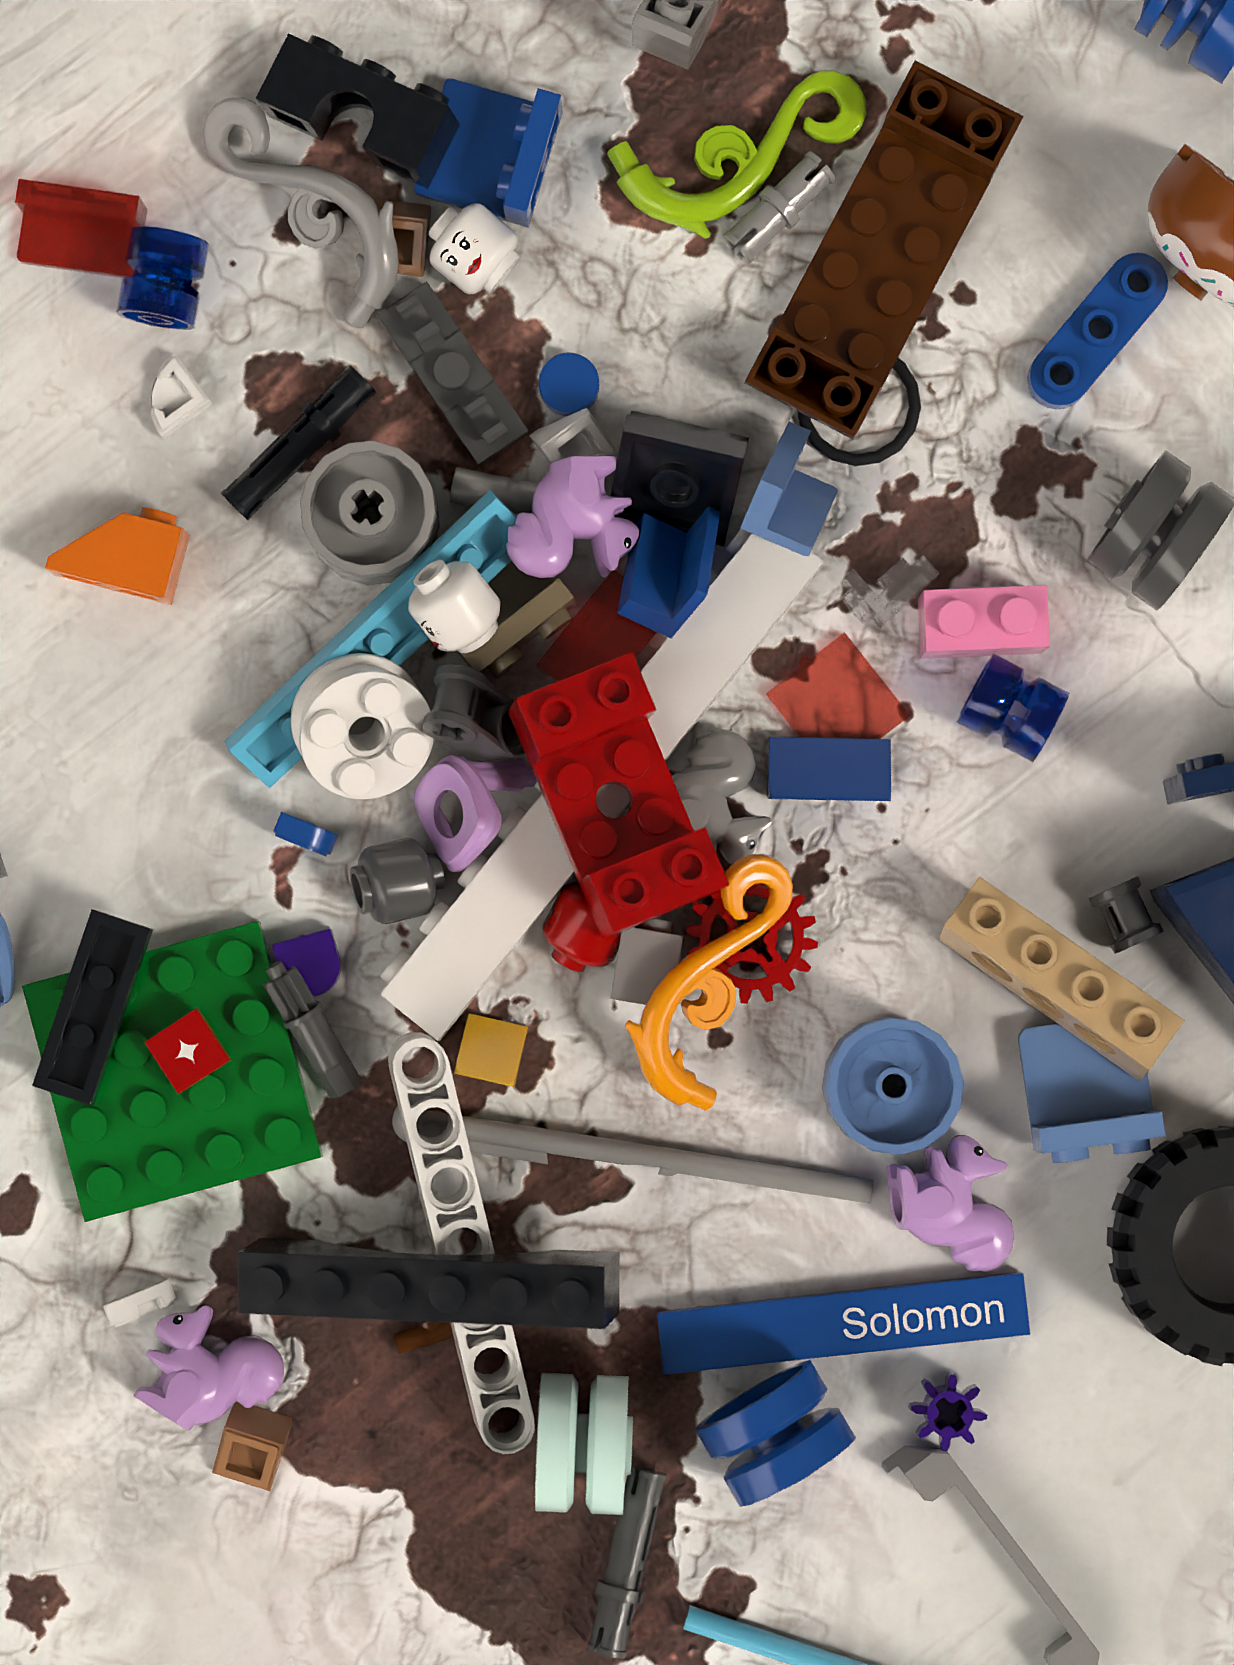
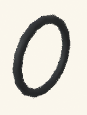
M898 358L892 368L897 372L906 387L909 405L905 424L892 442L873 452L854 454L838 450L821 438L810 417L797 411L799 425L811 430L808 437L811 445L830 460L852 466L881 463L901 451L916 431L921 411L918 383L905 362Z

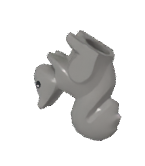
M725 729L712 730L709 734L702 735L696 739V746L690 749L686 756L690 767L672 775V779L694 831L706 827L715 851L718 846L725 860L732 865L735 861L753 854L761 832L771 825L772 820L766 816L732 819L726 798L744 790L753 780L756 770L755 758L749 744L739 734Z

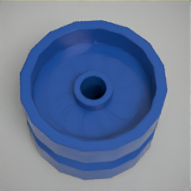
M811 1360L791 1366L753 1386L718 1408L695 1427L696 1433L711 1458H728L745 1451L728 1466L723 1476L724 1481L740 1507L764 1500L800 1482L838 1456L856 1439L839 1408H824L806 1415L823 1400L828 1390Z

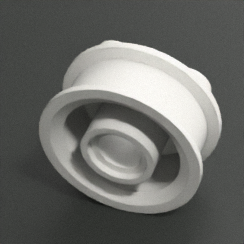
M368 653L348 654L324 663L303 682L295 696L291 709L292 736L308 770L323 787L347 798L373 799L399 790L408 784L423 768L430 755L434 738L428 736L423 731L424 717L431 710L415 682L401 666L379 655ZM367 716L375 718L373 726L367 732L359 735L348 733L351 725L357 719Z

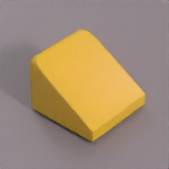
M469 1013L454 1074L514 1087L528 1026Z

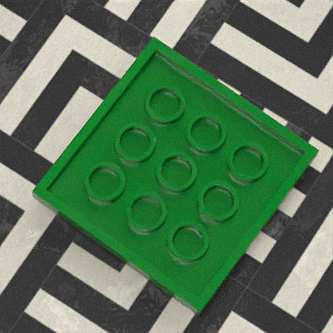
M260 921L146 951L95 1104L88 1105L50 1092L84 1222L323 1157L290 1030L282 1024L283 1018L263 986V983L270 980L265 969L272 963ZM70 972L22 985L41 1057ZM199 1008L232 1060L181 1094H178L144 1042L194 1009Z

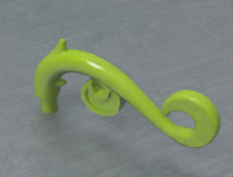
M821 70L809 75L792 90L780 107L757 149L745 131L733 125L716 126L705 131L695 146L694 161L699 171L708 178L720 180L724 175L721 167L723 160L728 158L735 161L738 166L737 173L730 181L709 192L683 194L670 189L669 187L675 184V179L653 175L648 164H640L627 141L611 148L607 155L621 177L617 184L636 208L651 218L682 227L707 239L711 233L705 222L718 220L737 210L756 194L770 176L797 114L806 99L822 92L829 93L836 99L839 113L835 119L829 122H817L811 117H807L804 119L803 129L806 134L817 141L840 144L852 139L861 129L867 114L865 96L861 87L850 76L837 71Z

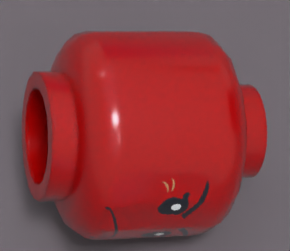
M572 882L562 887L542 927L544 938L554 948L551 954L552 958L562 966L576 972H584L586 966L602 968L611 964L619 950L622 932L602 940L579 882Z

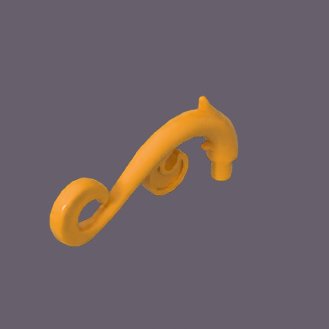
M750 854L735 861L725 872L729 886L721 890L724 908L734 919L742 920L748 916L743 908V897L747 889L757 883L766 884L769 887L770 894L763 912L744 925L685 957L668 972L655 988L642 1012L640 1024L630 1020L625 1024V1028L633 1040L645 1079L653 1090L676 1105L680 1106L689 1103L707 1111L714 1105L717 1096L714 1088L697 1081L695 1073L684 1068L683 1051L681 1049H677L672 1056L669 1047V1029L678 1004L692 991L700 988L702 993L699 999L693 1001L684 999L681 1002L682 1013L692 1025L708 1030L720 1027L730 1018L735 1007L737 991L732 980L715 967L771 928L787 911L792 900L793 884L789 871L777 859L765 854Z

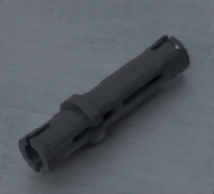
M349 365L335 382L313 403L307 400L299 408L302 414L221 494L243 517L249 520L274 492L276 493L328 440L333 443L341 435L338 430L377 392Z

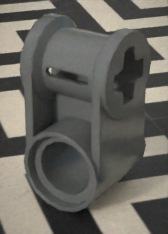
M447 664L436 669L433 679L434 684L438 688L432 712L426 714L422 724L423 731L428 736L441 741L458 755L470 761L483 762L525 755L508 712L514 702L513 699L489 682V679L476 669L457 664Z

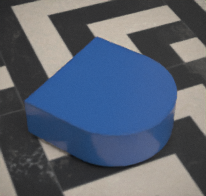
M283 812L280 813L273 830L276 833V837L323 856L331 855L338 837L335 833Z

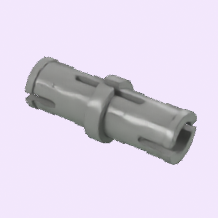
M808 151L804 158L774 188L766 186L758 195L760 202L735 226L722 235L724 241L733 250L748 234H753V237L736 254L744 262L750 264L754 257L784 227L788 229L793 228L800 220L798 213L826 186L836 180L834 173L827 165L810 181L805 180L822 161L815 153Z

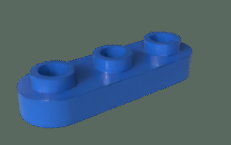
M1131 253L1117 260L1032 362L1027 376L1030 393L1038 403L1050 409H1065L1076 404L1164 299L1168 289L1166 271L1157 259L1144 253ZM1134 273L1143 275L1148 282V289L1144 292L1131 290L1127 283L1128 276ZM1095 319L1106 322L1110 330L1109 336L1103 339L1092 336L1089 332V322ZM1057 365L1066 367L1071 374V381L1066 385L1054 383L1050 378V369Z

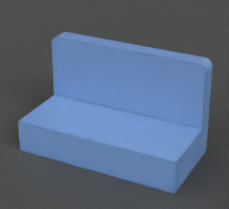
M789 421L760 479L740 528L800 555L809 556L838 489L795 470L811 430Z

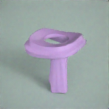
M458 754L445 756L425 774L414 793L415 808L438 856L446 863L447 868L451 872H461L466 869L489 845L500 830L501 814L490 791L521 792L525 787H534L537 780L523 758L477 762L467 760ZM450 790L456 793L463 808L462 827L455 837H453L449 823L440 808L442 798Z

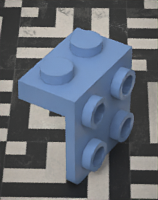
M1059 1024L1029 1027L1020 1032L1018 1045L1034 1151L1042 1154L1051 1152L1053 1163L1071 1162L1090 1158L1088 1147L1112 1144L1114 1154L1135 1153L1151 1150L1150 1138L1166 1136L1162 1111L1153 1110L1148 1073L1141 1081H1138Z

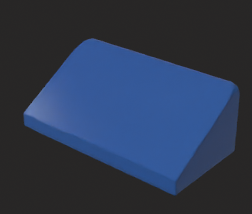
M768 737L767 798L891 801V739Z

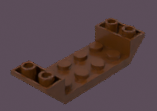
M915 60L886 114L883 127L777 327H773L745 380V384L854 440L987 190L1024 116Z

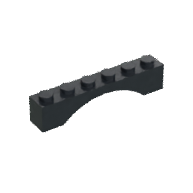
M259 1238L238 1252L239 1313L605 1329L619 1314V1252L549 1250L511 1254L437 1255L359 1249L321 1240Z

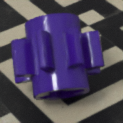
M948 1371L945 1377V1385L934 1387L925 1378L921 1380L922 1386L927 1392L923 1402L915 1401L908 1405L910 1411L916 1414H923L926 1420L916 1430L919 1438L927 1437L934 1431L939 1435L940 1448L946 1452L950 1447L951 1438L962 1436L966 1442L972 1445L975 1441L969 1428L973 1420H987L988 1416L984 1411L973 1408L970 1401L978 1396L980 1389L973 1384L961 1392L956 1388V1375L951 1371ZM944 1397L951 1404L959 1399L962 1400L956 1408L960 1419L952 1425L945 1419H941L937 1423L933 1422L940 1414L935 1404Z

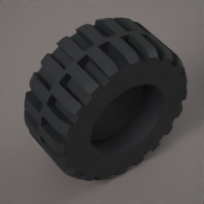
M1234 1127L1198 1128L1183 1132V1137L1174 1141L1166 1140L1152 1149L1153 1155L1143 1164L1138 1162L1127 1175L1130 1179L1129 1184L1123 1194L1117 1192L1111 1208L1116 1211L1113 1227H1107L1106 1246L1112 1249L1113 1262L1109 1263L1113 1282L1119 1285L1123 1294L1122 1301L1130 1313L1136 1316L1144 1325V1328L1157 1339L1185 1356L1189 1355L1203 1363L1222 1366L1223 1363L1234 1364V1303H1218L1196 1294L1180 1276L1172 1251L1176 1225L1187 1206L1195 1198L1207 1191L1220 1187H1234Z

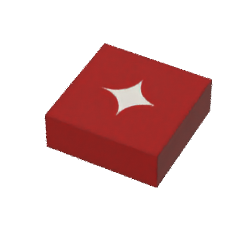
M199 1008L194 1009L144 1042L178 1094H181L232 1060Z

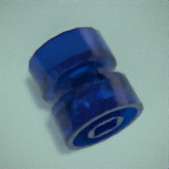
M148 226L132 228L125 262L133 269V275L122 279L116 313L125 319L154 327L175 330L194 329L200 294L193 288V283L204 278L209 243L191 234L171 229Z
M992 653L972 688L956 722L985 738L995 733L1001 735L1004 748L1034 762L1056 725L1070 693L1040 677L1031 682L1026 681L1023 668ZM1015 700L1027 708L1022 718L1008 714Z

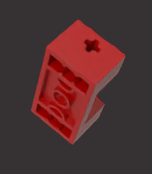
M633 652L520 696L514 700L508 710L602 940L708 897L729 886L706 827L696 831L692 827L648 719L656 711V707ZM617 784L628 792L630 808L626 815L620 818H610L601 813L597 807L596 796L602 786Z

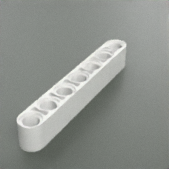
M409 1032L400 1036L392 1044L388 1054V1065L433 1253L437 1255H451L445 1250L447 1237L458 1228H469L477 1233V1242L474 1249L466 1255L495 1254L448 1057L440 1044L430 1035L422 1032ZM415 1047L428 1048L434 1054L432 1070L421 1078H411L402 1071V1061L405 1054ZM432 1107L446 1110L449 1122L441 1135L427 1138L417 1132L416 1123L419 1115L424 1110ZM444 1168H455L463 1174L461 1188L449 1197H440L432 1193L431 1181L433 1176ZM451 1323L473 1419L484 1443L491 1450L501 1454H513L524 1449L533 1437L535 1422L512 1325ZM496 1347L505 1352V1361L498 1371L492 1374H482L474 1369L475 1359L482 1350ZM502 1407L517 1409L519 1411V1420L512 1430L506 1433H496L489 1429L490 1417L496 1410Z

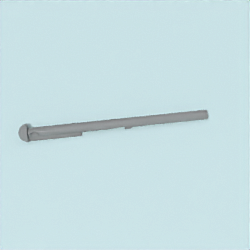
M397 1105L392 1116L393 1129L400 1139L407 1142ZM424 1110L419 1115L416 1123L417 1132L427 1138L441 1135L449 1122L448 1113ZM462 1116L470 1152L542 1164H548L549 1153L621 1165L660 1167L658 1175L664 1176L684 1174L870 1204L874 1180Z

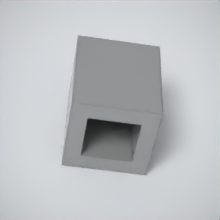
M652 919L635 926V928L632 927L622 931L610 999L643 1005L647 1004L655 988L668 972L679 964L684 936L671 934L673 922Z

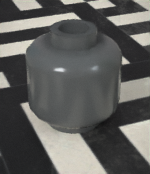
M404 838L367 847L361 852L358 865L350 868L351 888L360 913H370L372 918L381 924H391L430 913L435 905L436 890L443 889L445 886L444 873L437 854L427 855L422 845L412 838Z

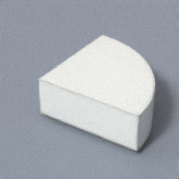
M175 352L159 368L151 394V416L157 431L164 440L212 405L209 398Z
M167 1279L115 1299L103 1307L110 1326L114 1325L116 1328L139 1319L140 1316L173 1304L176 1296L170 1280Z

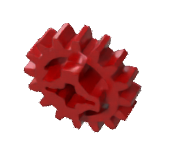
M762 883L754 884L747 889L744 897L753 896L768 900L769 888L764 887ZM721 890L710 895L714 901L710 906L695 902L691 908L698 916L702 917L701 925L685 927V934L699 938V946L687 952V956L710 943V930L717 913L727 926L726 934L737 928V922L724 908ZM802 894L792 897L787 911L761 938L762 944L765 947L764 951L769 956L770 962L761 953L757 954L755 950L749 948L743 952L737 951L715 967L732 980L735 988H739L740 1003L747 1004L752 990L759 989L765 1002L773 1001V985L779 983L783 988L791 992L795 989L793 979L789 975L793 969L806 973L810 971L811 966L804 959L800 958L802 950L818 948V942L811 938H805L803 929L816 923L815 916H799L797 909L806 899ZM746 912L748 914L747 918L740 921L747 923L761 913ZM789 922L792 930V946L786 961H784L776 950L778 930ZM739 961L757 963L767 976L760 979H744L730 974L727 970Z

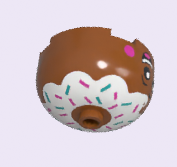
M1184 144L1161 173L1151 191L1148 202L1150 232L1159 250L1179 269L1173 279L1180 286L1201 301L1209 292L1222 302L1234 307V180L1229 176L1227 177L1222 169L1199 152Z

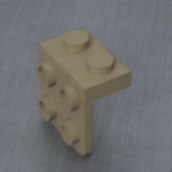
M512 561L487 583L500 600V614L496 620L498 628L495 634L484 645L472 652L460 653L456 650L470 668L478 670L485 676L492 673L496 679L504 675L524 658V654L520 649L533 638L540 635L545 641L567 625L573 618L568 611L575 606L574 596L559 578L556 580L554 577L539 578L527 575L520 571Z

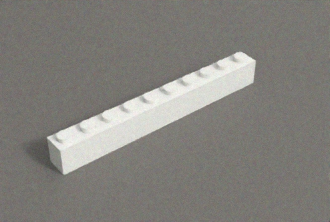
M741 529L726 548V551L734 557L719 575L711 570L708 593L702 603L672 638L657 632L649 645L657 650V652L640 671L656 707V711L650 716L648 721L665 762L821 570L824 561L812 551L809 556H803ZM536 783L534 787L541 792L538 783ZM607 784L598 790L596 803L598 809L605 816L620 818L630 806V797L622 786ZM542 794L528 812L520 806L516 807L501 825L497 836L503 842L488 860L480 854L467 867L457 881L465 888L451 907L441 901L433 909L419 928L426 935V938L412 955L402 949L380 976V978L388 983L380 995L437 1041H440L558 896L562 887L575 874Z

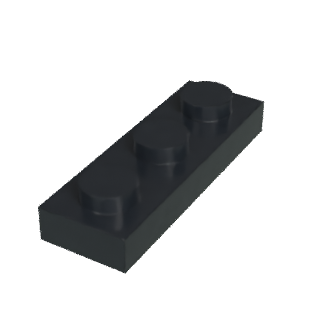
M91 909L32 1086L88 1105L95 1104L153 932L152 928Z

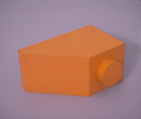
M142 507L140 517L123 512L51 554L47 558L45 569L58 577L172 605L190 535L182 527L175 526L177 516L164 511Z

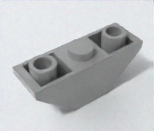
M643 0L632 22V46L688 70L708 35L722 0Z

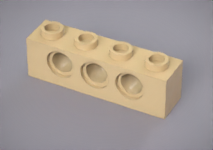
M980 876L944 924L939 940L1138 1081H1141L1149 1072L1185 1021Z

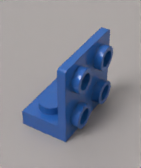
M452 78L447 79L442 93L449 98L448 105L460 126L428 189L415 183V194L461 209L470 204L479 203L484 205L500 220L529 228L563 114L561 95L537 88L534 102Z

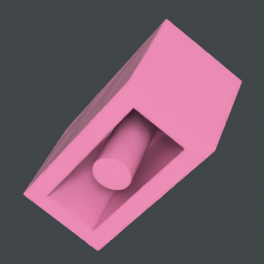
M1047 585L923 590L918 597L920 659L1042 654L1050 647Z

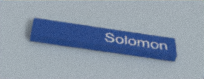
M1022 1272L657 1311L664 1375L1030 1335L1024 1274Z

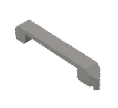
M904 1445L882 1462V1468L886 1473L899 1466L925 1501L933 1502L956 1484L1067 1632L1045 1648L1044 1658L1048 1665H1098L1100 1652L948 1452L942 1451L941 1448Z

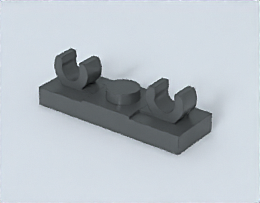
M427 281L377 314L379 321L478 467L529 434L528 429Z

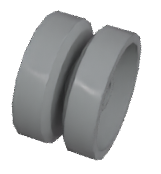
M377 441L347 443L325 455L307 476L300 499L302 528L321 561L342 578L364 585L392 583L435 542L440 526L437 498L420 464L400 448ZM369 506H377L382 516L373 525H370L366 518L361 522V514Z

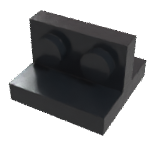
M631 411L630 415L626 417L611 496L631 497L632 504L624 508L623 512L614 515V517L627 519L635 524L643 513H646L687 533L709 506L720 511L715 544L724 546L749 437L670 420L661 416Z

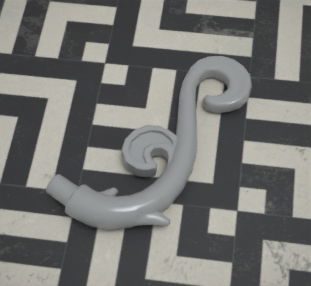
M244 97L226 98L215 104L207 114L203 128L204 145L209 157L218 167L234 176L249 181L298 189L288 206V223L294 235L304 245L315 249L332 245L337 242L343 233L344 220L342 212L334 210L325 217L320 209V203L323 200L335 203L352 219L363 241L364 256L360 253L356 256L360 277L353 287L355 297L347 307L343 317L352 326L363 328L375 309H382L385 306L397 280L399 260L393 231V203L386 201L382 209H380L375 200L357 184L337 173L319 167L241 161L229 146V133L234 126H242L248 131L251 138V153L254 155L265 153L270 141L269 124L265 113L255 102Z

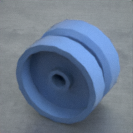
M884 1017L861 1023L838 1040L825 1062L822 1090L829 1115L846 1136L871 1151L901 1155L925 1149L948 1131L960 1110L964 1081L956 1054L940 1034L918 1021ZM889 1074L900 1075L904 1079L905 1086L899 1087L902 1092L899 1097L891 1098L885 1095L882 1090V1082Z

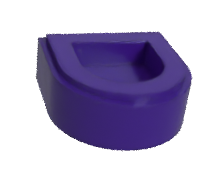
M331 928L272 945L276 961L281 960L286 970L293 965L297 967L314 997L328 992L337 983L341 973V959Z

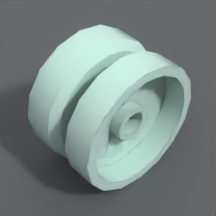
M562 1373L541 1374L535 1511L567 1512L574 1501L575 1473L587 1474L586 1505L592 1514L623 1515L625 1475H631L633 1417L627 1416L629 1376L597 1375L591 1383L589 1414L578 1413L579 1383L574 1375Z

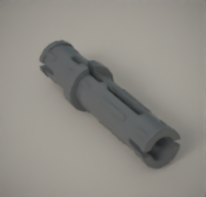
M631 1466V1475H627L623 1515H618L604 1579L597 1581L595 1593L600 1596L590 1640L587 1644L589 1651L597 1652L599 1650L598 1654L614 1658H625L629 1632L636 1604L643 1603L645 1591L640 1589L659 1501L664 1482L667 1478L665 1473H655V1470Z

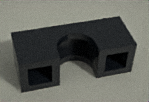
M288 33L256 96V100L269 117L323 141L332 121L343 111L351 108L373 111V124L362 147L372 162L380 168L428 189L460 126L448 105L449 98L438 90L422 83H417L414 90L394 81L396 75L392 71L372 60L364 59L360 66L342 58L343 51L321 37L311 35L308 42Z

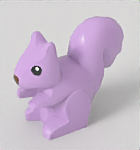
M570 456L550 464L549 472L538 484L533 495L532 513L522 512L518 514L515 525L509 526L508 543L506 544L508 555L520 571L539 578L557 576L566 569L571 560L574 539L590 541L600 576L606 577L610 570L613 571L617 568L619 559L627 554L637 543L639 529L633 522L627 519L614 517V515L623 512L624 508L632 504L631 497L608 496L605 492L604 479L615 471L617 464L616 456Z
M957 1135L948 1144L946 1159L940 1148H925L926 1170L913 1174L911 1169L905 1165L891 1164L886 1166L891 1215L900 1230H908L912 1235L930 1245L951 1246L953 1261L965 1264L967 1270H983L987 1272L999 1267L1009 1257L1014 1241L1012 1220L1004 1210L993 1204L973 1203L972 1182L1006 1170V1162L992 1158L973 1138L966 1135Z
M207 1305L202 1306L193 1313L170 1314L159 1320L155 1329L156 1334L170 1350L167 1353L149 1349L146 1352V1356L162 1370L161 1377L154 1388L141 1387L134 1394V1397L188 1431L195 1425L205 1424L223 1416L236 1401L245 1408H250L258 1402L266 1403L275 1391L280 1389L284 1379V1361L281 1354L272 1343L260 1336H242L235 1339L218 1357L203 1348L201 1342L213 1317V1309Z

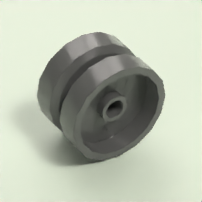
M1166 450L1157 459L1142 481L1137 479L1105 523L1104 526L1107 530L1086 561L1110 579L1123 575L1140 553L1147 556L1132 581V594L1156 611L1165 604L1185 579L1234 507V497L1212 482L1200 486L1182 509L1178 507L1176 502L1191 479V467Z

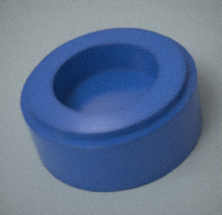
M562 353L556 355L541 370L539 376L541 398L551 411L559 415L569 416L585 408L589 410L599 394L598 372L595 366L580 354Z

